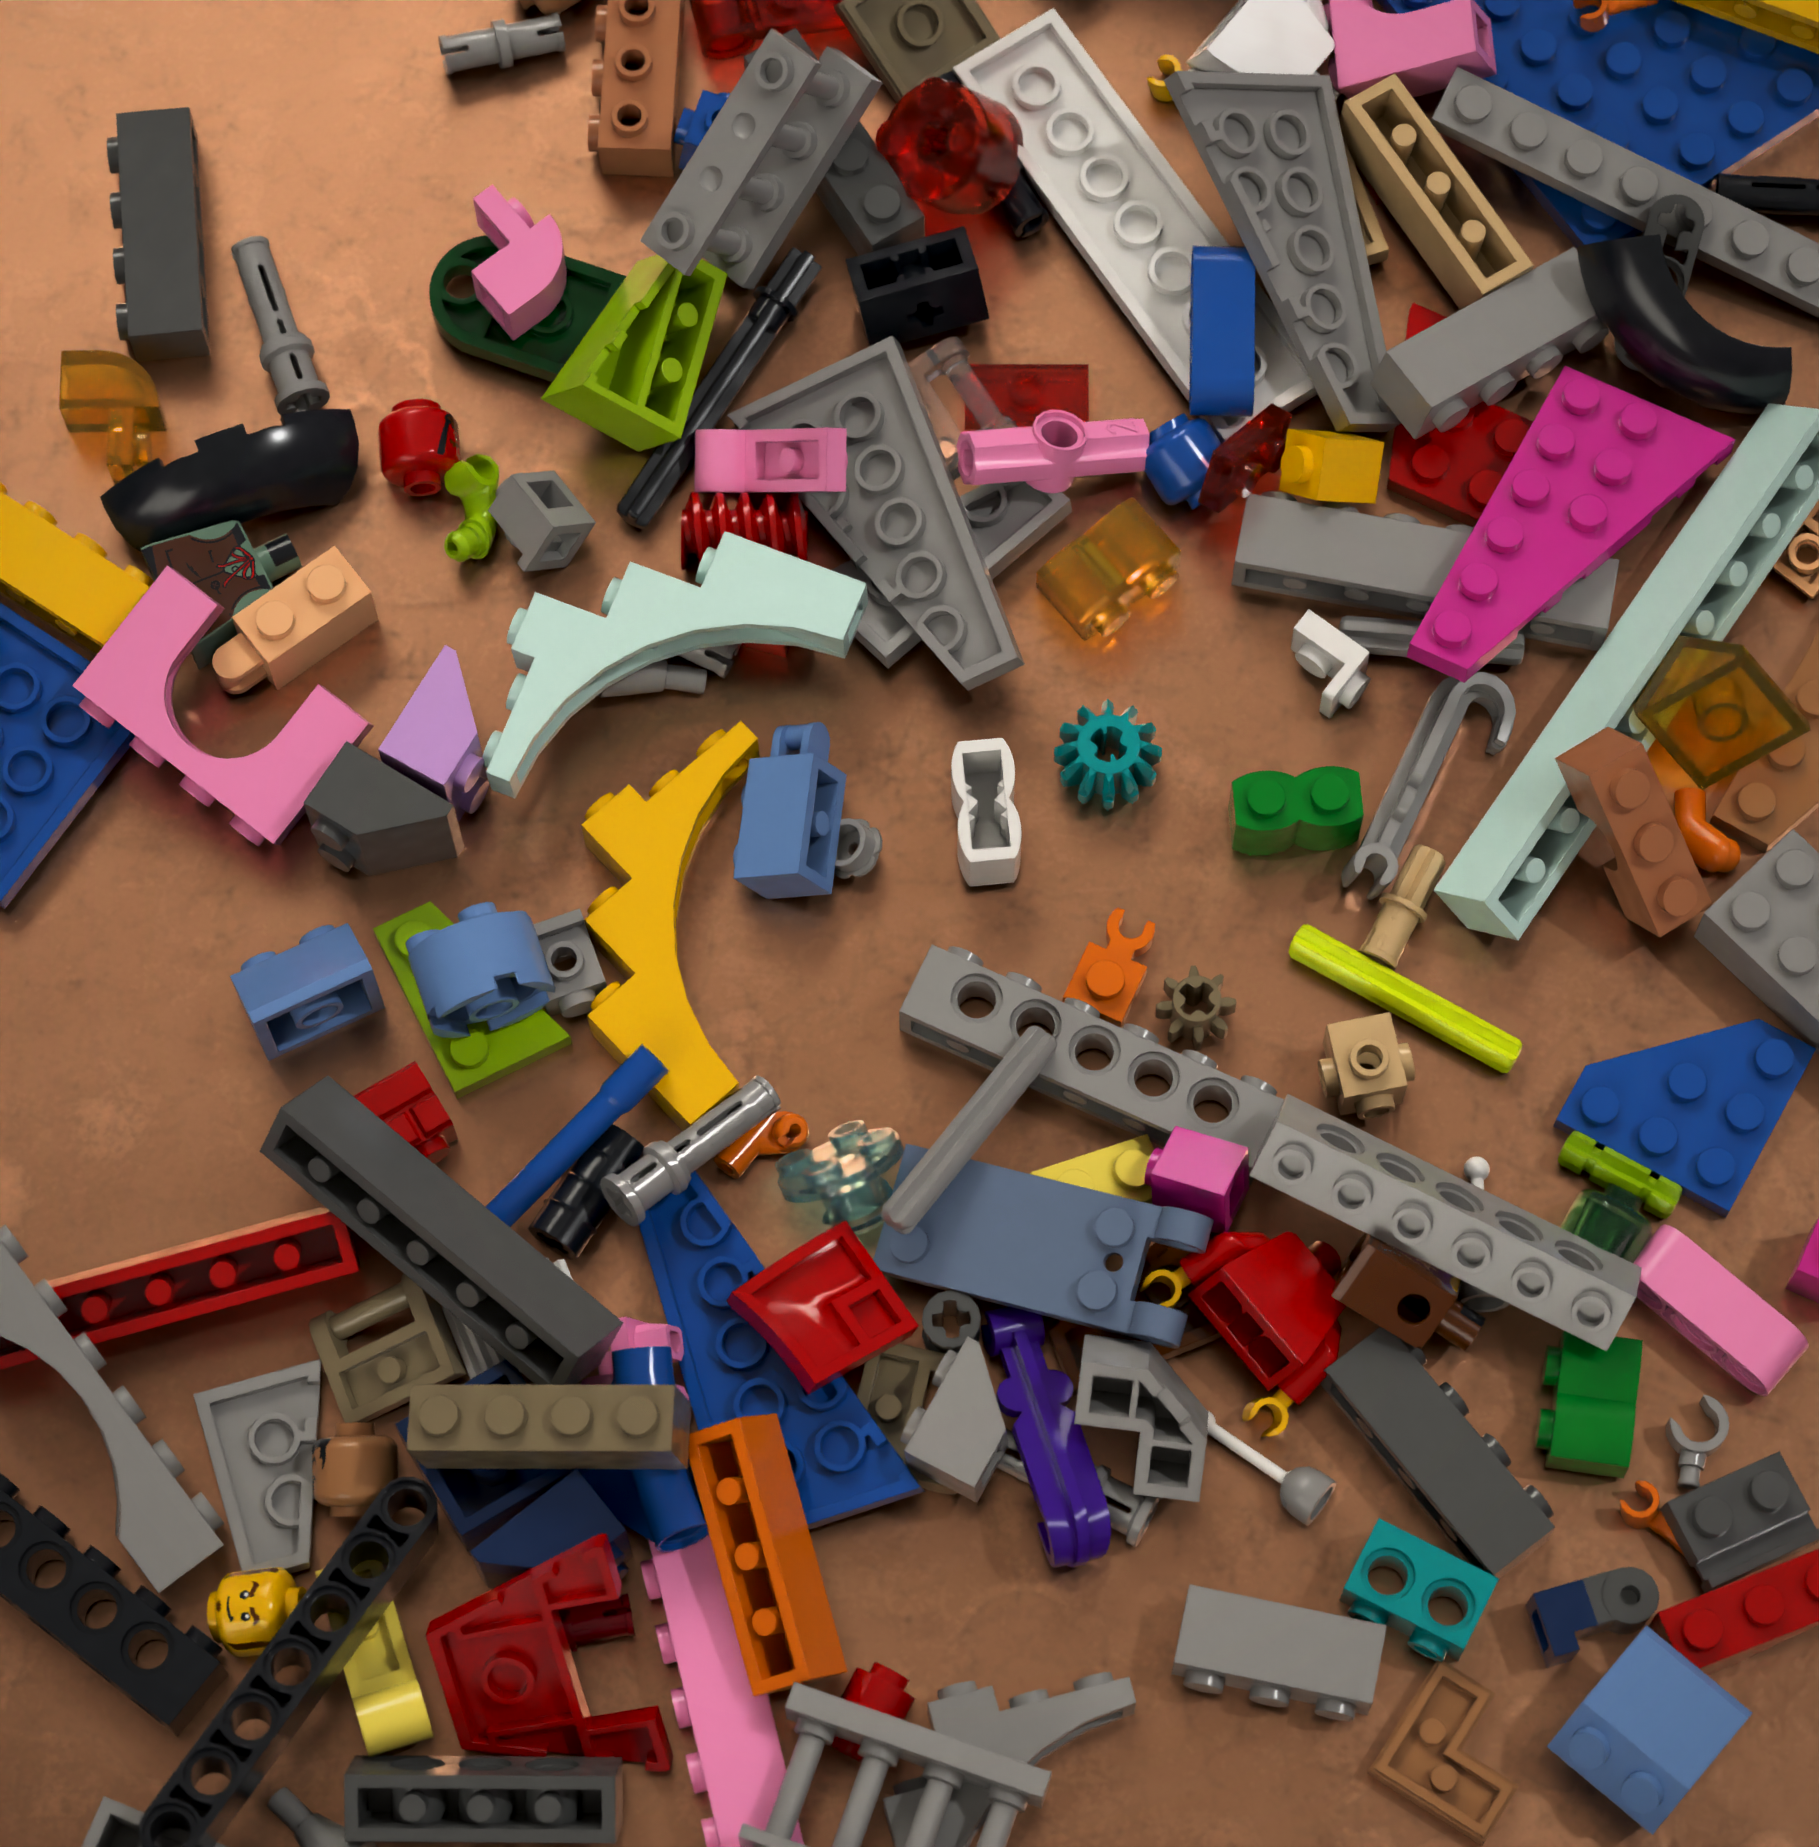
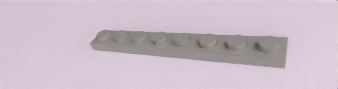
M1458 66L1456 67L1430 120L1438 132L1642 232L1644 231L1648 213L1657 200L1671 194L1688 196L1697 202L1704 214V230L1696 255L1697 259L1819 318V243ZM1675 204L1671 213L1661 212L1658 217V224L1667 228L1665 243L1673 247L1675 246L1678 234L1682 231L1690 232L1693 227V220L1684 217L1685 206L1681 204Z

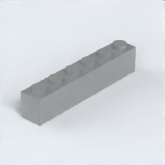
M1267 491L1261 495L1248 493L1231 585L1423 619L1474 527L1460 524L1449 525L1446 528L1420 524V521L1412 516L1399 513L1387 514L1384 517L1359 513L1351 505L1339 502H1329L1323 506L1297 502L1293 496L1278 491ZM1609 558L1586 579L1582 577L1563 592L1562 599L1546 613L1541 611L1520 629L1523 631L1524 637L1598 651L1604 643L1608 631L1620 560Z

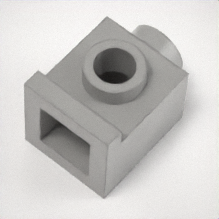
M554 470L511 474L498 487L496 499L488 510L505 531L508 541L523 554L517 564L524 572L567 567L596 523Z
M580 908L533 924L555 986V993L547 991L550 1000L545 1005L547 1014L551 1017L562 1013L563 1017L569 1018L591 1011L590 1005L592 1001L607 985ZM573 957L577 960L575 966L568 971H559L553 966V964Z

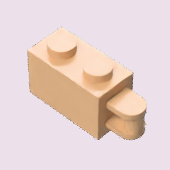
M334 545L235 614L232 619L238 635L215 651L212 665L219 685L228 693L240 694L246 692L266 677L276 690H279L379 620L372 593Z

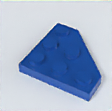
M1755 1019L1589 1064L1584 1067L1553 1127L1568 1135L1573 1131H1579L1597 1141L1595 1147L1604 1150L1605 1146L1651 1169V1177L1658 1180L1660 1175L1679 1184L1683 1189V1196L1726 1218L1816 1048L1761 1019Z

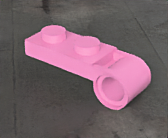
M847 428L695 430L694 492H846V469L848 465L846 452Z

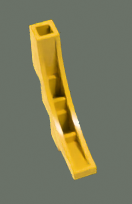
M742 721L738 722L728 732L720 729L711 734L696 752L698 758L680 773L674 769L663 775L649 792L650 799L647 801L628 784L617 795L609 792L595 801L585 814L584 818L586 821L581 825L585 846L623 885L619 890L612 886L603 891L591 903L587 910L589 916L584 919L592 944L627 980L623 985L618 981L611 983L592 1001L590 1008L593 1011L587 1015L592 1036L620 1065L643 1044L667 1067L669 1072L653 1087L648 1095L682 1131L740 1089L739 1082L709 1045L687 1000L678 965L676 925L684 877L702 832L726 794L747 774L749 759L760 758L758 738Z

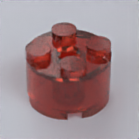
M931 77L910 90L899 100L887 121L878 128L875 143L877 150L883 154L901 180L907 197L954 215L969 213L976 215L985 213L997 206L1014 187L1021 168L1016 165L1018 145L1023 147V133L1018 120L1004 104L957 82Z

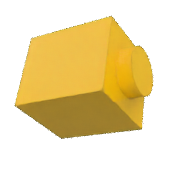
M1287 429L1285 450L1281 458L1279 491L1317 501L1376 504L1384 442L1347 432Z

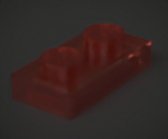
M1271 403L1213 451L1198 502L1220 513L1239 496L1246 498L1253 491L1258 480L1267 472L1276 473L1281 467V458L1286 443L1285 437L1293 414Z

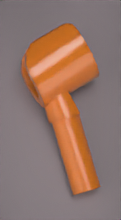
M1573 0L1574 8L1577 9L1590 5L1599 7V10L1594 13L1580 16V26L1588 32L1602 30L1607 25L1611 15L1658 3V0Z
M1636 1481L1635 1490L1642 1498L1648 1500L1651 1506L1645 1511H1635L1624 1500L1620 1499L1622 1519L1627 1525L1636 1529L1650 1527L1684 1556L1660 1511V1497L1657 1489L1647 1481Z

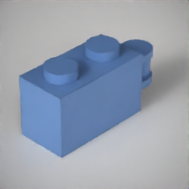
M821 722L778 726L773 734L770 757L749 759L747 780L741 794L743 810L739 839L733 853L735 867L733 879L766 899L832 894L847 774L828 762L830 736L826 726Z

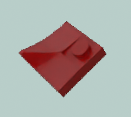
M846 1220L785 1255L734 1290L726 1300L730 1307L746 1320L774 1349L808 1394L908 1339L919 1327Z

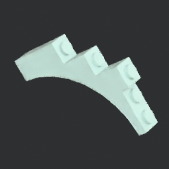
M724 531L718 548L708 547L700 561L695 581L702 584L701 587L630 561L623 579L614 577L607 588L601 607V612L607 615L606 618L535 592L528 610L523 608L517 610L507 634V643L512 645L511 651L516 667L528 671V674L519 673L514 679L506 701V709L512 712L503 733L497 730L493 731L482 758L484 759V767L487 768L486 775L491 789L516 798L536 759L569 718L607 687L652 663L699 648L742 643L799 646L845 659L868 604L867 583Z

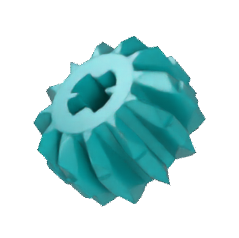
M1109 699L1102 703L1101 715L1096 716L1089 708L1082 705L1077 711L1078 724L1064 722L1059 734L1064 744L1054 748V762L1065 767L1060 772V782L1063 787L1080 784L1078 800L1082 804L1090 801L1095 793L1101 794L1103 808L1107 811L1114 806L1115 794L1120 793L1126 801L1134 804L1139 797L1137 785L1153 786L1157 773L1152 766L1160 763L1162 758V748L1151 743L1156 734V728L1153 723L1136 725L1138 710L1134 705L1125 709L1121 716L1113 715L1114 705ZM1106 748L1117 750L1119 752L1118 760H1116L1113 754L1110 755V762L1099 760L1097 752L1100 750L1101 754L1105 755Z

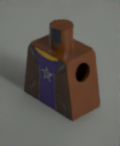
M1365 1232L1341 1264V1269L1331 1294L1339 1302L1419 1349L1425 1345L1435 1331L1465 1351L1475 1339L1486 1320L1485 1317L1457 1299L1462 1280ZM1410 1294H1419L1426 1299H1417Z

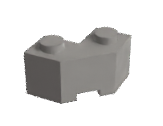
M1085 1334L1074 1424L1140 1432L1133 1494L1199 1502L1207 1443L1208 1411L1151 1342Z

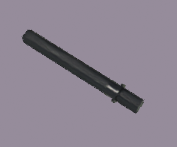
M792 247L765 287H757L753 293L756 300L694 391L681 439L656 447L618 503L617 513L628 524L640 529L648 527L695 457V430L715 428L786 321L793 322L797 318V305L822 270V266L813 261L815 257L806 250L802 253L795 247Z

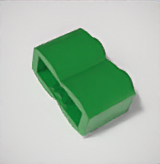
M1325 766L1310 769L1297 777L1278 771H1257L1235 779L1231 784L1228 804L1232 849L1249 855H1271L1285 851L1293 845L1315 851H1330L1353 844L1359 838L1364 816L1359 772L1345 767Z
M1563 1330L1558 1347L1547 1345L1543 1364L1542 1384L1553 1386L1551 1410L1540 1408L1535 1434V1447L1546 1449L1545 1467L1624 1478L1630 1465L1643 1340L1615 1336L1610 1347L1605 1351Z

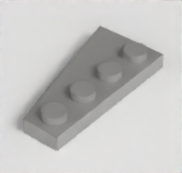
M1025 481L983 484L960 496L992 580L1072 512L1070 499L1062 492L1044 493L1034 489ZM850 557L851 560L832 569V571L867 583L868 604L854 637L884 666L889 668L922 639Z

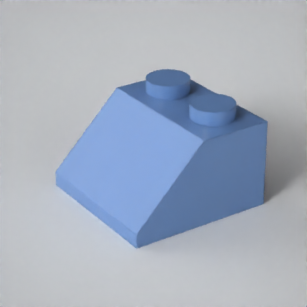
M348 923L334 928L333 925L315 928L301 937L299 945L277 955L272 951L258 954L244 962L240 967V972L230 976L268 1061L385 1008L373 969Z
M1646 1625L1583 1700L1547 1747L1653 1835L1751 1716L1752 1712Z

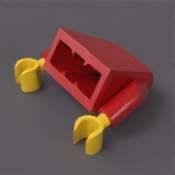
M1286 1231L1273 1239H1270L1262 1232H1223L1208 1241L1204 1254L1190 1252L1179 1260L1181 1267L1175 1271L1170 1272L1159 1269L1151 1272L1142 1283L1140 1292L1147 1289L1152 1283L1162 1282L1170 1288L1171 1299L1159 1305L1173 1308L1178 1302L1183 1288L1191 1283L1196 1287L1188 1296L1268 1391L1276 1385L1279 1386L1280 1389L1272 1397L1251 1400L1246 1404L1242 1414L1243 1421H1249L1263 1405L1268 1406L1273 1412V1423L1260 1437H1271L1280 1434L1286 1428L1289 1418L1288 1407L1293 1402L1300 1405L1327 1377L1325 1369L1338 1359L1342 1327L1337 1318L1346 1305L1333 1298L1331 1294L1336 1282L1333 1276L1341 1269V1260L1337 1251L1330 1244L1324 1241H1315L1307 1247L1296 1233Z

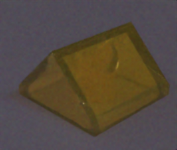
M1680 635L1633 706L1638 719L1702 790L1811 730L1807 719L1743 645Z

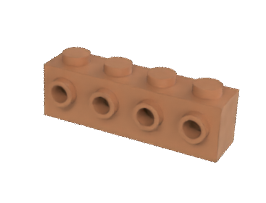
M608 0L607 6L597 5L595 39L596 42H605L604 60H593L592 96L601 97L600 115H589L588 151L598 152L601 174L674 177L676 143L673 140L678 120L685 0Z

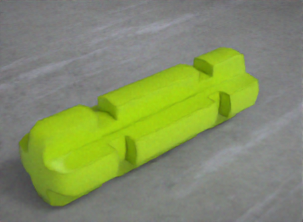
M1573 1131L1568 1136L1558 1156L1560 1165L1579 1175L1582 1170L1590 1174L1588 1180L1633 1204L1637 1199L1644 1202L1643 1209L1661 1219H1667L1672 1214L1682 1195L1683 1189L1679 1184L1660 1175L1658 1180L1651 1177V1169L1605 1146L1604 1150L1595 1147L1597 1141L1579 1131Z

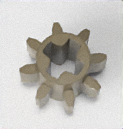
M1191 966L1188 977L1180 983L1169 977L1164 980L1163 990L1172 1001L1157 1003L1155 1017L1171 1020L1167 1039L1170 1043L1181 1036L1187 1040H1192L1195 1050L1200 1051L1203 1039L1212 1033L1221 1039L1227 1037L1228 1026L1219 1015L1225 1016L1235 1013L1236 999L1231 997L1221 998L1220 991L1224 980L1222 974L1210 980L1209 978L1199 976L1197 967ZM1200 1001L1207 1004L1206 1014L1200 1010H1196L1191 1015L1184 1013L1185 1002L1192 1007L1198 1005Z

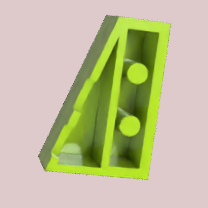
M658 254L637 261L541 397V400L638 452L681 439L727 273L703 259L699 261L691 276L682 274Z

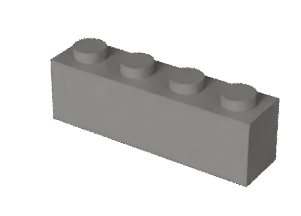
M1574 247L1386 351L1370 385L1414 439L1423 436L1435 428L1440 432L1453 428L1468 414L1470 408L1483 401L1487 406L1499 402L1513 390L1516 383L1529 375L1533 379H1539L1553 370L1567 353L1576 348L1580 353L1587 352L1606 337L1609 328L1605 322H1600L1587 295L1580 271L1577 250Z

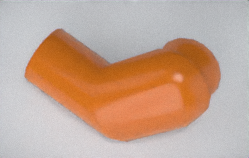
M1681 788L1674 792V817L1695 864L1708 872L1719 871L1726 873L1735 869L1741 859L1740 846L1735 840L1727 838L1724 833L1706 822V792L1699 788Z
M786 1111L773 1113L737 1139L732 1145L718 1153L714 1158V1162L725 1174L734 1179H739L757 1156L787 1154L798 1150L806 1143L809 1137L808 1123L799 1114Z

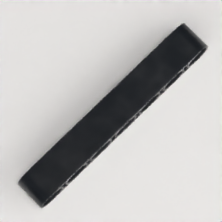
M400 1477L389 1482L381 1490L147 1808L139 1825L142 1847H157L154 1844L157 1836L170 1828H180L190 1834L187 1843L182 1847H214L434 1544L438 1535L437 1498L433 1489L425 1481L415 1477ZM403 1508H415L425 1515L420 1522L411 1526L400 1525L391 1519L398 1510ZM365 1560H377L387 1567L380 1576L374 1578H362L353 1572V1569ZM328 1612L340 1613L348 1619V1622L341 1629L334 1632H325L314 1625L321 1615ZM290 1665H298L309 1672L308 1677L297 1685H284L275 1679L276 1674L282 1668ZM250 1719H260L270 1726L265 1735L255 1740H245L235 1733L240 1724ZM210 1773H219L231 1780L227 1788L215 1795H205L195 1789L197 1782L203 1776Z

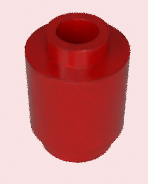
M874 1662L869 1672L856 1667L840 1697L905 1720L915 1701L913 1696L905 1692L910 1680L877 1662ZM835 1736L832 1745L829 1746L862 1763L863 1757L858 1754L860 1745Z

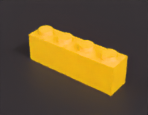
M0 482V595L96 656L154 581L143 571L132 565H127L123 570L105 559L108 556L106 551L90 537L77 533L73 538L55 527L57 525L56 519L35 502L28 500L23 506L5 495L8 491Z

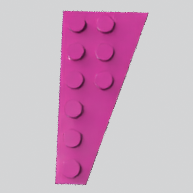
M1564 366L1410 641L1407 657L1465 683L1514 641L1522 627L1541 611L1546 613L1562 599L1564 591L1581 577L1586 579L1649 525L1652 516L1671 499L1674 497L1679 499L1692 488L1696 478L1713 463L1717 466L1732 453L1735 439Z

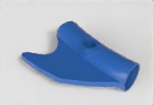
M639 1347L612 1352L614 1377L611 1385H675L671 1347ZM689 1458L688 1469H578L614 1516L624 1525L653 1541L659 1552H671L686 1548L709 1534Z

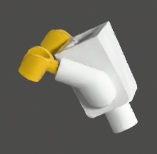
M1239 0L1186 63L1192 68L1188 71L1320 75L1316 70L1334 50L1335 43L1328 33L1329 25L1321 0ZM1166 54L1157 60L1159 70L1166 75H1171L1175 71H1182L1178 59L1172 55ZM1154 77L1147 78L1149 90L1154 98L1164 102L1173 101L1164 81L1157 80ZM1332 86L1334 98L1336 101L1340 93L1336 91Z

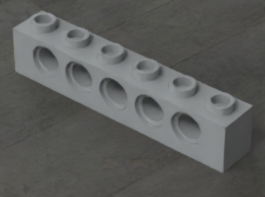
M931 945L899 1010L900 1031L993 1071L1019 1040L1020 1036L1017 1033L1019 1029L1028 1023H1041L1050 1029L1053 1034L1052 1036L1057 1042L1054 1056L1029 1085V1088L1137 1136L1148 1134L1151 1142L1165 1147L1175 1126L1246 1146L1249 1150L1250 1175L1259 1148L1284 1099L1276 1096L1277 1091L1273 1086L1256 1077L1244 1075L1239 1080L1218 1071V1065L1214 1060L1197 1051L1185 1049L1180 1054L1159 1045V1039L1155 1034L1138 1025L1126 1023L1121 1028L1100 1019V1012L1084 1001L1066 998L1062 1002L1041 993L1042 987L1027 976L1016 972H1008L1005 977L982 967L983 961L968 950L950 946L946 951ZM982 997L988 1000L994 1009L985 1017L971 1018L966 1016L959 1007L968 998ZM1096 1048L1104 1051L1110 1057L1111 1062L1103 1069L1089 1070L1081 1066L1076 1057L1083 1050ZM1156 1074L1168 1082L1170 1089L1160 1096H1147L1138 1090L1135 1082L1144 1075ZM1215 1100L1226 1107L1229 1115L1220 1122L1210 1123L1199 1118L1194 1108L1202 1101ZM1249 1176L1250 1186L1254 1180V1178L1251 1176Z
M1289 1094L1286 1095L1259 1148L1249 1175L1605 1351L1610 1347L1637 1297L1642 1267Z

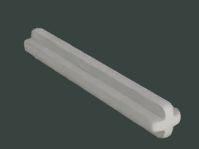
M1038 1026L1027 1028L883 1205L881 1218L888 1226L898 1233L905 1235L914 1229L1054 1056L1057 1042L1052 1035L1046 1033Z

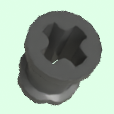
M948 1290L936 1294L928 1301L922 1316V1339L927 1350L946 1354L951 1349L958 1353L967 1336L979 1342L981 1315L977 1304L970 1296L960 1291ZM956 1316L957 1324L960 1326L959 1337H946V1331L943 1328L944 1317Z

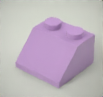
M444 645L378 748L384 764L453 804L459 822L465 811L472 814L478 809L488 791L489 781L486 779V767H484L480 741L456 650Z

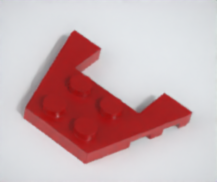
M1413 302L1409 309L1405 340L1447 317ZM1483 401L1470 408L1468 414L1457 425L1445 432H1440L1435 428L1423 436L1414 439L1401 423L1394 428L1387 489L1461 523L1475 527L1533 421L1496 404L1487 406Z
M607 1533L595 1535L429 1622L425 1636L461 1749L517 1756L547 1757L548 1752L585 1757H623L625 1761L646 1763L645 1770L663 1772L671 1769L673 1753L658 1705L597 1716L590 1715L558 1609L619 1599L622 1583Z

